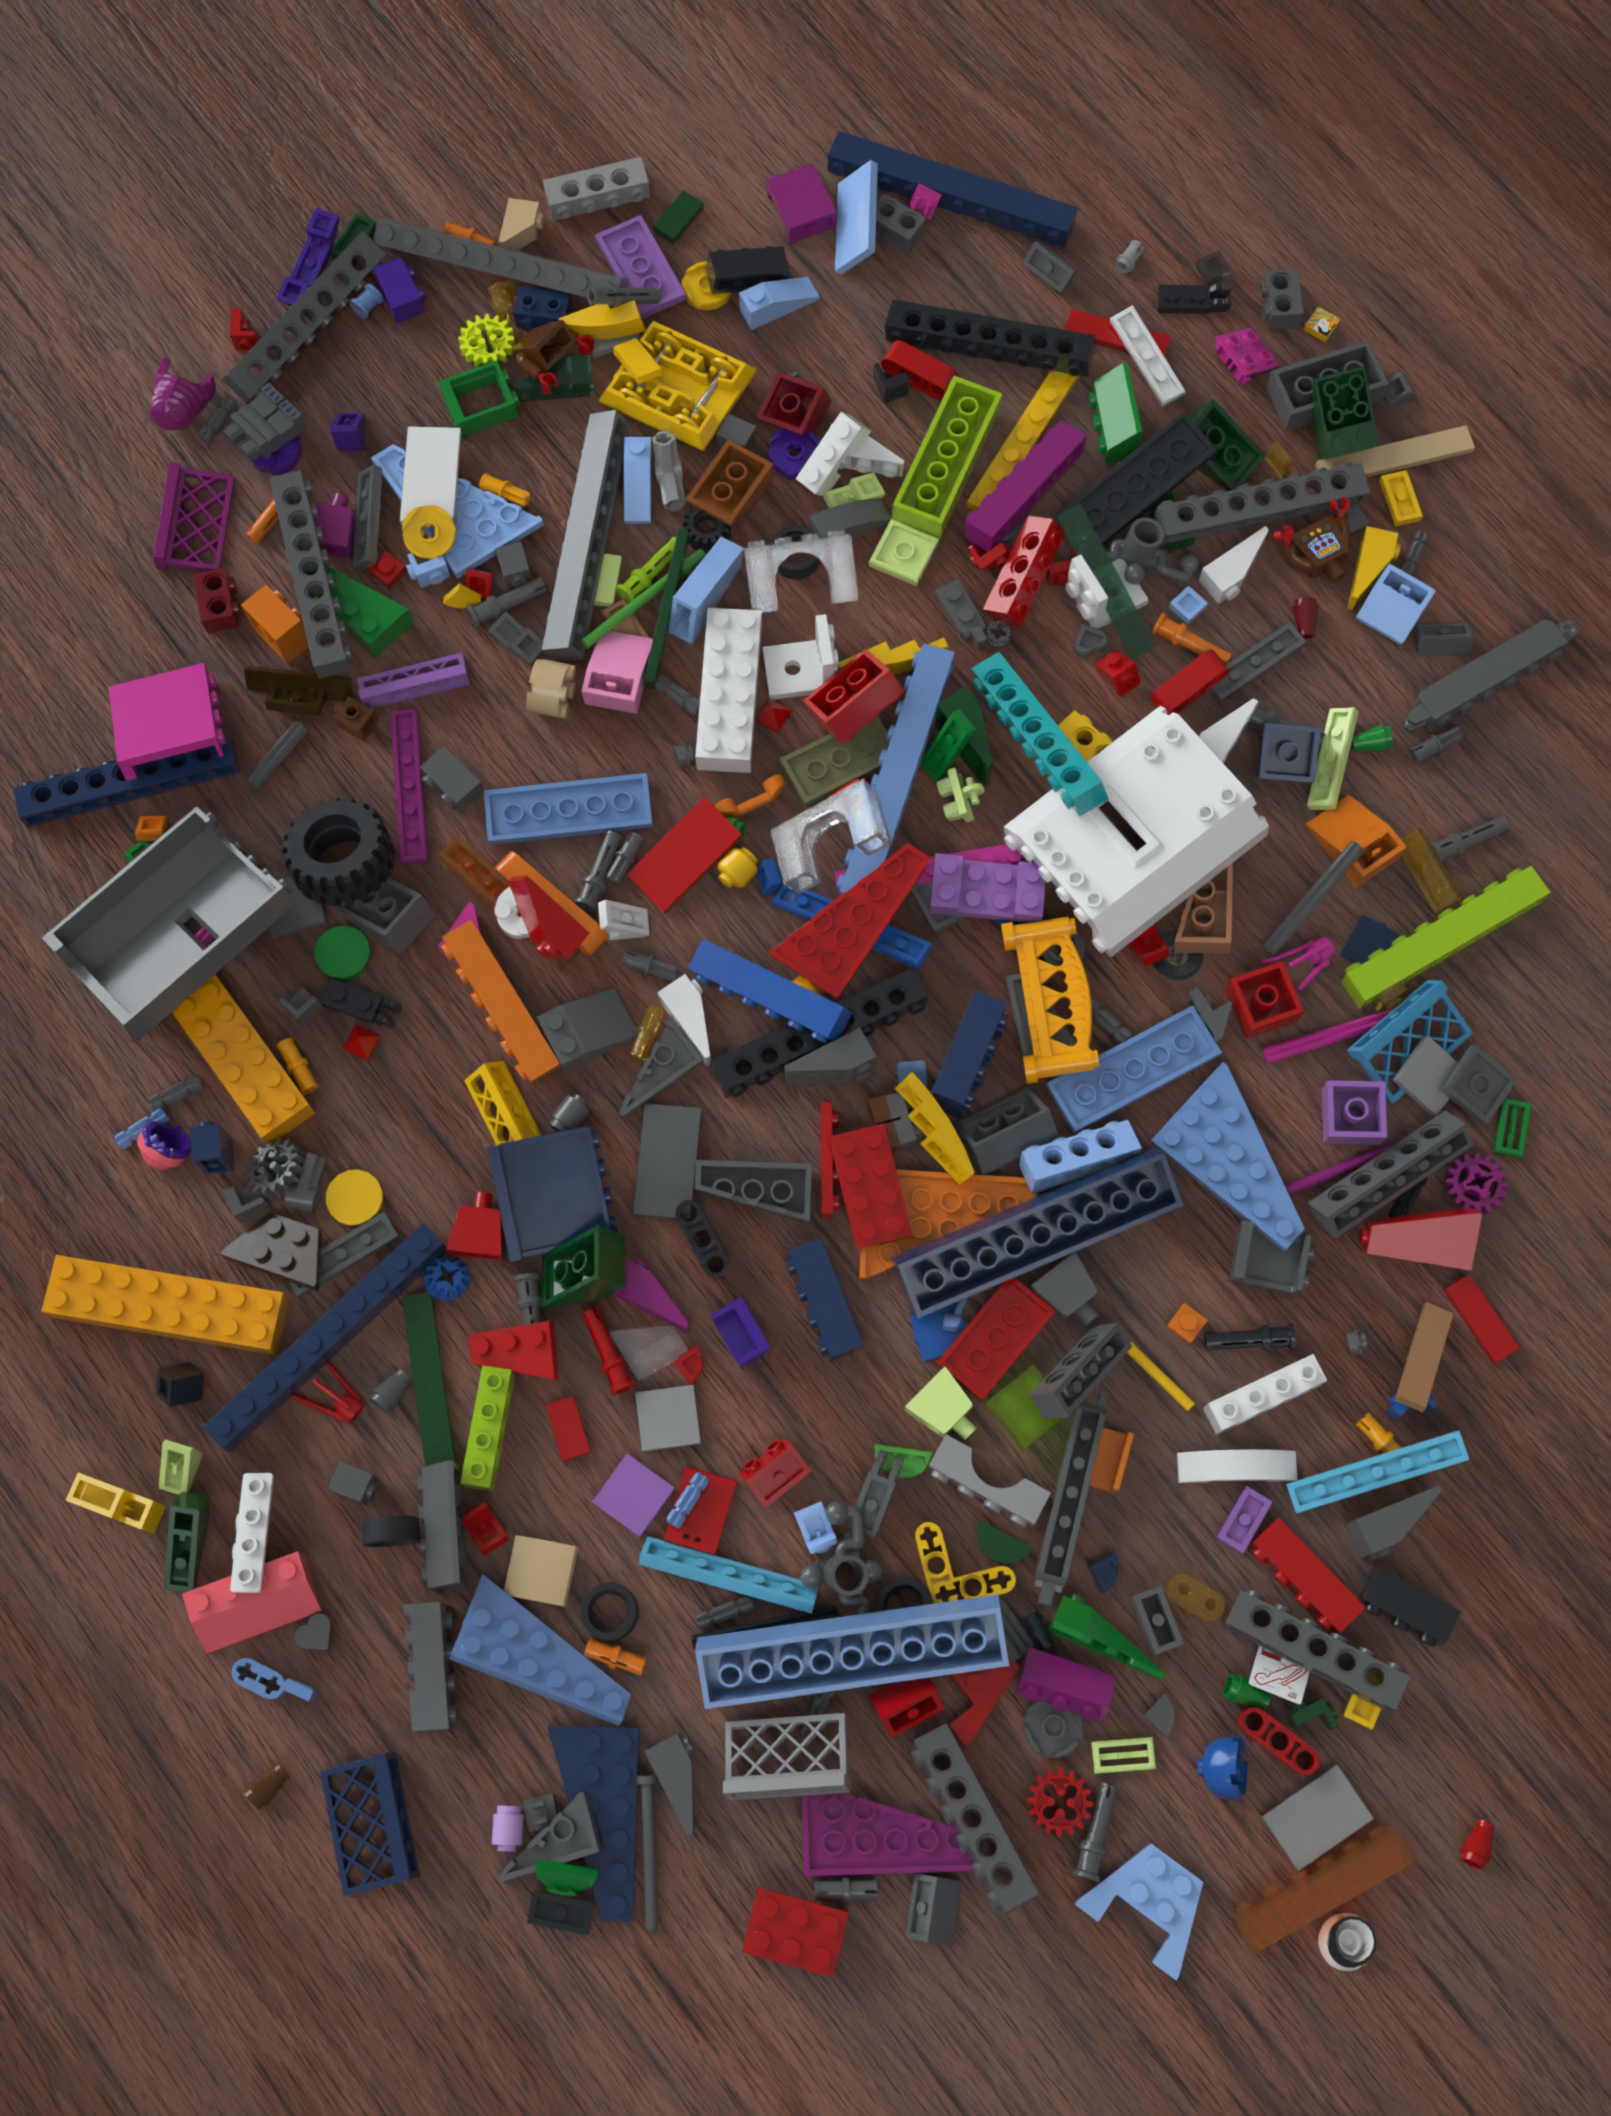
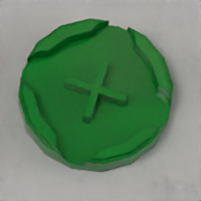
M344 925L333 927L323 933L317 941L314 951L316 963L323 974L339 981L351 980L361 975L367 968L366 966L372 955L370 944L364 934L354 927Z

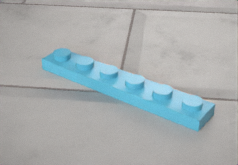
M1457 1430L1287 1483L1286 1486L1295 1513H1299L1470 1459L1461 1433Z
M648 1536L638 1562L639 1565L811 1614L819 1587L814 1589L805 1587L801 1580Z

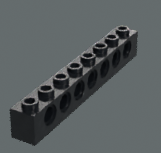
M892 299L885 322L886 341L894 342L901 340L922 349H936L945 353H958L972 358H986L995 362L1017 364L1021 367L1030 366L1049 372L1068 373L1072 376L1088 377L1095 351V335Z
M912 967L837 1002V1004L852 1012L850 1020L854 1023L851 1027L845 1028L840 1037L859 1027L865 1037H868L875 1032L874 1029L885 1025V1027L892 1026L900 1020L899 1017L908 1013L915 1015L923 1011L928 1003V994L915 969ZM898 995L904 1001L896 1005L891 1003L889 998ZM868 1007H874L879 1013L875 1016H868L864 1013V1010ZM787 1025L711 1060L710 1067L724 1097L732 1096L735 1098L747 1092V1088L755 1084L758 1086L764 1085L773 1079L772 1076L781 1072L784 1074V1066L832 1041L828 1039L825 1044L811 1037V1030L804 1027L801 1032ZM792 1042H799L803 1047L801 1050L794 1052L788 1049V1045ZM766 1054H774L777 1060L773 1063H765L762 1058ZM746 1065L752 1071L748 1075H740L737 1073V1069L740 1066Z

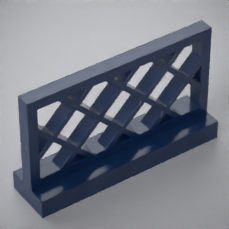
M396 1752L384 1753L320 1771L343 1896L420 1877ZM373 1764L375 1778L371 1785L368 1786L357 1777L364 1766ZM352 1769H355L353 1775H352L351 1773H349L348 1771H349V1770H352ZM341 1773L350 1779L341 1794L333 1789L330 1775ZM354 1783L367 1791L359 1805L346 1798ZM371 1794L378 1798L381 1803V1809L376 1817L363 1809ZM343 1802L355 1810L347 1825L338 1819L337 1811ZM360 1814L373 1822L365 1837L352 1829ZM377 1826L385 1830L387 1834V1841L382 1849L369 1841ZM348 1834L361 1841L353 1856L344 1851L343 1842ZM366 1845L378 1853L371 1868L358 1860ZM383 1857L392 1863L394 1877L385 1879L375 1872ZM356 1865L366 1872L367 1875L361 1885L351 1888L349 1873L353 1866ZM371 1877H373V1878H375L376 1880H378V1881L369 1883Z

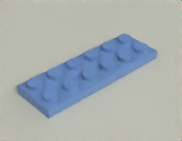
M647 773L484 790L489 845L606 833V831L616 832L653 828Z
M1192 1005L1098 1056L1100 1067H1096L1091 1071L1061 1075L1046 1083V1088L1072 1132L1076 1134L1221 1056L1222 1052Z

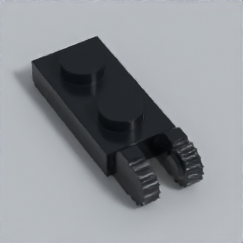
M1216 284L1212 287L1205 285H1158L1159 313L1209 314V312H1225L1231 308V301L1221 299L1230 294V287L1227 285Z
M330 978L320 1000L323 1007L371 1024L377 1023L389 1028L394 1027L395 1021L388 1016L378 1014L380 1007L398 1013L402 1008L401 1004L333 978Z

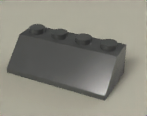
M453 1460L421 1467L422 1475L417 1476L418 1493H423V1505L419 1506V1520L425 1526V1535L420 1537L422 1554L426 1553L427 1564L422 1566L423 1584H428V1589L432 1591L468 1587L465 1528L460 1520L464 1515L462 1484H460L462 1477L461 1467Z

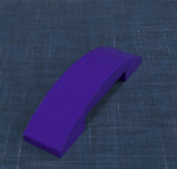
M315 208L306 228L308 233L306 242L291 276H285L276 297L277 301L292 306L324 272L338 231L340 221L338 215Z

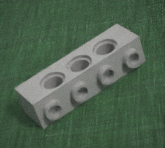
M641 157L543 180L552 221L567 219L584 213L588 214L608 207L614 208L621 204L633 201L639 202L650 198L649 181Z

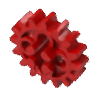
M1058 1767L1056 1775H1053L1050 1769H1046V1778L1043 1779L1037 1775L1035 1777L1038 1783L1037 1787H1028L1034 1794L1033 1797L1025 1798V1802L1033 1804V1808L1027 1814L1037 1816L1034 1825L1037 1827L1043 1823L1045 1825V1834H1049L1053 1828L1055 1829L1056 1837H1061L1062 1830L1064 1829L1071 1836L1073 1835V1826L1079 1829L1084 1828L1083 1823L1080 1821L1082 1817L1091 1818V1815L1085 1810L1086 1807L1093 1806V1802L1086 1801V1796L1092 1791L1091 1789H1082L1081 1786L1084 1784L1085 1779L1080 1778L1075 1781V1771L1070 1770L1067 1776H1065L1062 1767ZM1051 1784L1057 1796H1063L1066 1787L1069 1785L1076 1789V1794L1071 1798H1066L1063 1802L1066 1807L1072 1808L1075 1811L1074 1819L1067 1820L1065 1811L1061 1808H1056L1050 1819H1046L1043 1816L1044 1808L1053 1806L1055 1803L1052 1797L1044 1794L1043 1788L1045 1785Z

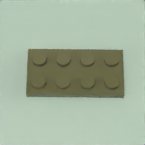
M877 715L873 721L866 724L853 738L847 740L842 745L831 734H828L779 758V762L804 807H807L831 795V793H834L857 777L860 780L881 770L882 766L878 765L882 750H887L890 741L887 740L888 732Z

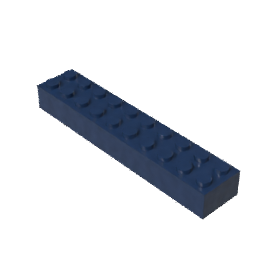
M1153 1147L892 1257L891 1261L910 1310L917 1318H920L1184 1205L1165 1153Z

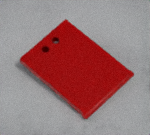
M685 1466L675 1504L687 1485H691L690 1480L696 1472L705 1475L709 1479V1483L705 1490L700 1492L701 1496L689 1515H685L686 1520L680 1528L673 1527L668 1523L664 1541L715 1555L738 1481Z

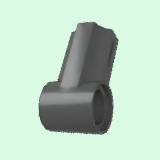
M302 1153L301 1156L305 1161L300 1166L304 1171L297 1173L298 1182L290 1184L292 1190H286L284 1205L288 1208L315 1213L320 1201L321 1190L319 1187L327 1160L315 1154Z

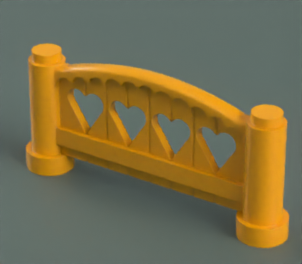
M1067 916L1013 925L1012 922L1002 923L1001 928L1005 951L1017 950L1034 1053L1023 1056L1027 1084L1037 1083L1040 1078L1091 1071L1096 1067H1100L1097 1050L1091 1051L1090 1049L1092 1033L1090 987L1079 953L1071 940V935L1077 934L1075 919ZM1057 945L1062 949L1059 956L1063 959V964L1054 966L1038 958L1050 947ZM1056 972H1063L1066 975L1064 983L1067 984L1068 989L1066 992L1060 993L1042 984ZM1067 998L1071 1002L1068 1009L1071 1010L1072 1017L1070 1019H1063L1046 1011L1060 999ZM1065 1025H1072L1075 1028L1073 1036L1077 1039V1043L1074 1046H1068L1051 1038Z

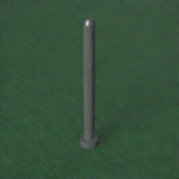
M657 1775L637 1776V1784H641L644 1900L645 1928L647 1931H656L658 1927L654 1784L658 1783Z

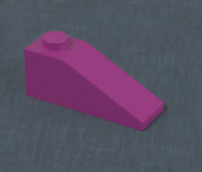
M625 1258V1288L612 1295L688 1333L690 1330L688 1321L652 1272L648 1270L649 1265L635 1258L632 1262Z

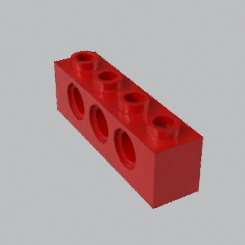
M1027 516L983 607V610L995 622L999 620V622L1004 621L1003 623H1007V625L1021 627L1066 534L1053 519Z

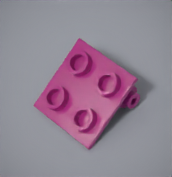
M1252 328L1215 337L1217 340L1214 345L1216 348L1215 353L1222 359L1225 366H1229L1228 370L1233 372L1232 374L1238 383L1247 385L1252 381L1251 375L1280 367L1273 354L1266 348Z

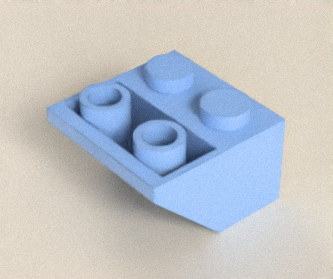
M1389 563L1355 619L1402 646L1428 607L1436 590Z

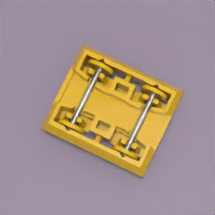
M652 321L639 342L661 367L662 375L638 384L626 368L621 365L613 376V380L600 397L599 402L659 431L672 433L676 439L704 451L727 414H729L757 372V369ZM705 365L710 367L709 372L706 371Z

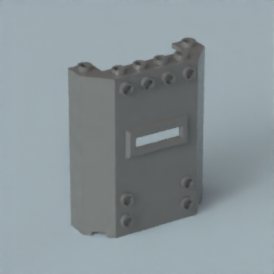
M197 806L42 937L49 947L137 1041L143 1038L296 904L289 895L292 889L282 878L277 881L265 867L260 870L261 865L251 854L246 857L245 854L247 852L237 841L231 843L223 836L217 828L220 823L209 811L206 814L203 813ZM192 917L216 939L207 948L184 926Z

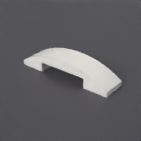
M1212 1450L1177 1453L1178 1483H1208L1210 1481L1292 1482L1298 1480L1296 1451Z

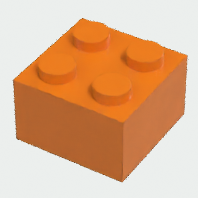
M264 585L242 603L241 606L253 630L288 664L309 647L302 616L296 608L291 610L288 608L286 599L278 590L273 592L267 585Z

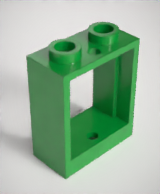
M497 361L438 381L442 397L455 428H461V437L518 417L516 407L520 403L515 390H509L508 385L511 382L506 369H500ZM497 382L505 403L464 418L456 397Z

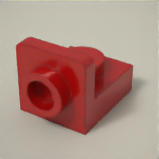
M231 308L230 338L235 350L249 351L259 341L256 331H251L250 321L245 318L242 308Z

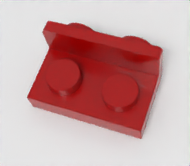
M783 1438L775 1440L768 1445L766 1452L758 1459L754 1458L748 1461L743 1466V1471L738 1475L766 1509L812 1471L794 1446Z

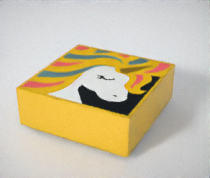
M1317 307L1305 324L1304 331L1326 343L1339 324L1340 318Z

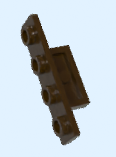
M246 666L244 670L248 690L269 693L265 701L266 710L320 716L326 699L346 701L349 696L354 698L352 678L333 675L319 679L316 673Z

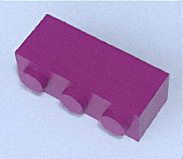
M1029 1647L1022 1663L1015 1693L1023 1695L1027 1700L1040 1701L1052 1705L1057 1710L1070 1711L1081 1715L1086 1720L1103 1723L1110 1708L1117 1677Z

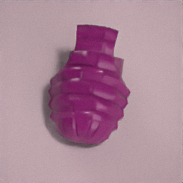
M162 358L154 381L155 389L153 390L154 395L152 397L150 415L153 422L164 430H182L192 423L194 418L207 406L208 402L212 401L216 392L215 378L213 373H209L203 381L196 384L182 377L167 374L171 361L168 358Z

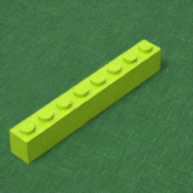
M1530 866L1523 871L1521 868L1515 869L1506 876V881L1500 884L1498 881L1491 883L1483 890L1484 893L1476 897L1473 894L1460 903L1461 907L1454 911L1452 908L1445 910L1438 915L1437 918L1439 920L1434 923L1424 922L1414 930L1415 934L1407 938L1406 935H1402L1391 943L1392 947L1386 951L1380 948L1368 956L1369 960L1363 964L1356 962L1345 970L1346 975L1342 979L1341 984L1359 1010L1541 904L1551 892L1534 868Z

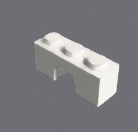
M840 412L796 479L814 494L824 496L825 492L830 491L841 476L837 473V470L843 459L852 452L857 453L871 430L853 416Z

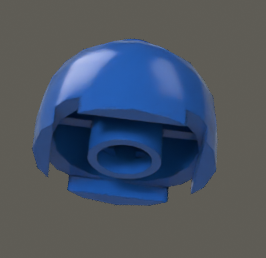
M1242 1736L1219 1737L1205 1748L1204 1757L1198 1758V1776L1204 1777L1206 1787L1212 1794L1221 1799L1242 1801V1795H1246L1248 1762H1244L1243 1756H1241V1752H1247Z

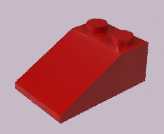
M527 875L511 877L508 884L530 939L537 945L535 950L547 960L549 958L556 960L569 959L590 933Z

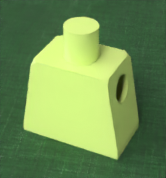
M946 1367L905 1406V1411L942 1438L953 1429L960 1437L966 1440L977 1429L965 1417L972 1409L973 1404Z

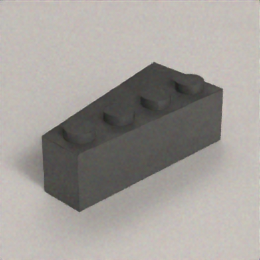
M696 1160L695 1190L701 1194L810 1224L812 1163Z
M440 1601L403 1604L404 1615H410L411 1625H408L407 1630H405V1640L408 1643L409 1650L413 1652V1656H409L407 1662L409 1680L414 1681V1687L409 1689L412 1732L453 1729V1722L458 1720L457 1704H452V1691H456L457 1688L456 1673L451 1672V1660L449 1659L455 1644L454 1641H450V1629H454V1612L449 1610V1605Z

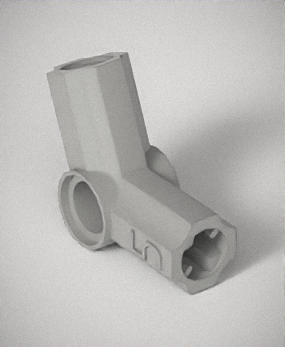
M661 431L652 437L657 484H660L664 509L678 511L686 506L681 461L677 454L675 435L667 431Z

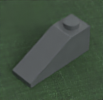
M677 1733L646 1750L645 1754L688 1837L694 1834L693 1761L690 1755L695 1752L687 1736L681 1739Z

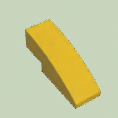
M635 300L611 308L608 304H596L559 318V320H564L569 329L577 332L579 337L589 335L594 340L615 339L646 331Z
M77 1473L65 1500L155 1534L166 1508L163 1504L81 1473Z

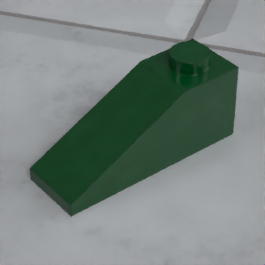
M181 1492L170 1505L164 1589L181 1592L195 1589L209 1524L211 1496Z

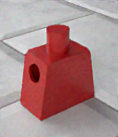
M476 1192L474 1207L464 1205L459 1207L446 1246V1250L451 1256L498 1261L505 1260L504 1229L500 1210L491 1208L493 1194Z

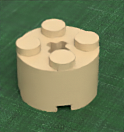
M537 659L529 683H532L531 692L527 691V711L566 719L569 712L568 698L573 699L576 691V683H573L576 666L547 659Z

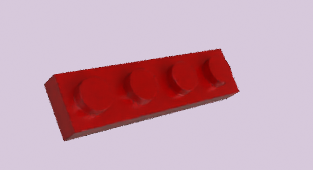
M821 1102L822 1220H833V1211H839V1194H833V1183H838L836 1168L833 1166V1156L828 1137L832 1136V1128H838V1110L832 1111V1102Z

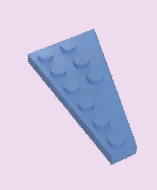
M482 1574L449 1659L619 1726L622 1723L631 1694Z

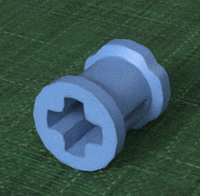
M366 284L364 291L356 299L352 298L349 302L351 308L361 318L366 319L369 316V312L377 304H382L384 299L374 286Z

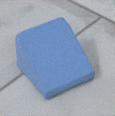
M925 1060L897 1063L898 1084L913 1072L928 1089Z

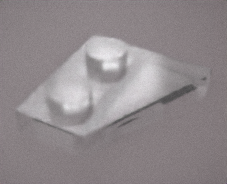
M673 1325L610 1332L611 1337L638 1382L675 1361L688 1351Z

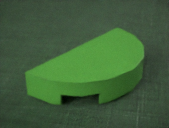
M874 1445L875 1458H877L880 1450L887 1452V1459L882 1469L888 1475H890L893 1462L897 1457L904 1459L898 1476L899 1479L913 1478L921 1474L930 1464L933 1452Z

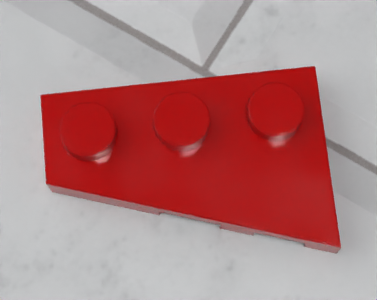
M546 1321L468 1334L472 1364L509 1369L513 1372L559 1380L554 1322Z

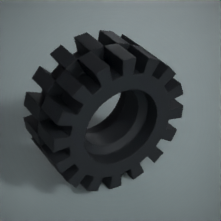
M693 505L689 507L690 512H685L683 528L689 532L688 545L691 543L692 549L696 550L699 547V549L704 551L706 548L709 552L720 537L727 540L730 539L731 526L695 508ZM711 520L717 524V529L712 533L705 534L699 532L697 526L702 521Z

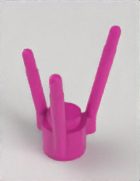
M1322 936L1316 941L1312 939L1301 946L1264 959L1261 963L1262 965H1267L1305 951V954L1289 963L1290 967H1294L1307 959L1312 964L1318 963L1313 971L1297 987L1298 991H1302L1323 968L1330 965L1329 958L1335 955V948L1328 938Z

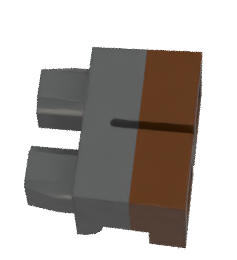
M899 1093L868 1100V1109L873 1125L885 1124L892 1154L900 1149L916 1147V1141L927 1137L914 1123H911L908 1115L914 1108Z

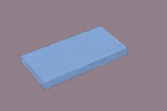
M872 160L838 183L835 272L841 275L875 253L878 164Z

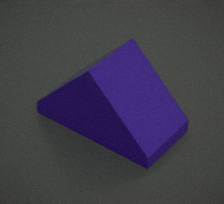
M338 413L330 426L338 451H364V413Z

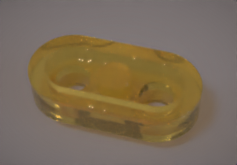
M1184 1574L1177 1575L1168 1582L1166 1588L1167 1596L1177 1606L1204 1621L1216 1620L1223 1614L1225 1602L1223 1597L1215 1590ZM1180 1584L1188 1587L1187 1595H1181L1178 1592ZM1207 1599L1215 1603L1213 1611L1206 1609L1205 1601Z

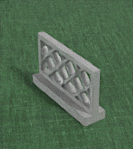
M845 1713L725 1722V1781H723V1794L730 1801L850 1792L847 1716ZM839 1722V1733L829 1742L820 1731L827 1723ZM806 1724L812 1732L799 1744L789 1734L798 1725ZM781 1726H788V1727H787L786 1730H784ZM768 1727H777L782 1734L769 1746L760 1736ZM751 1728L759 1729L756 1732H754ZM747 1729L752 1734V1737L740 1749L733 1743V1730ZM818 1736L828 1746L815 1759L805 1748ZM788 1738L798 1748L785 1761L775 1750ZM758 1740L768 1750L754 1763L745 1752ZM838 1742L840 1746V1751L835 1747L838 1744ZM733 1747L738 1751V1752L734 1755V1757H733ZM831 1750L840 1756V1769L827 1770L820 1764ZM803 1752L813 1763L805 1772H796L790 1765ZM773 1754L782 1763V1766L774 1774H766L760 1767ZM743 1756L753 1767L744 1776L734 1777V1765ZM818 1766L821 1771H814V1769ZM788 1768L792 1773H784V1771ZM758 1770L762 1775H754V1774H755V1772Z

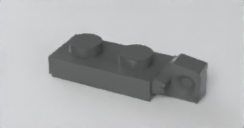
M959 579L936 589L934 595L959 637H963L964 640L970 638L976 650L985 647L987 637L983 632L986 630L984 620Z

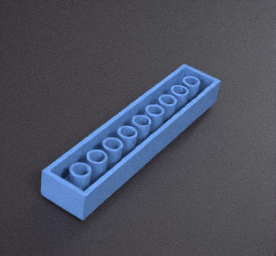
M999 1595L698 1637L695 1648L705 1709L1009 1666Z

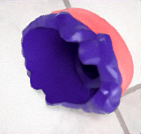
M148 1121L145 1123L137 1139L144 1162L157 1170L178 1167L184 1163L191 1153L189 1135L183 1134L180 1126L171 1128L154 1121Z

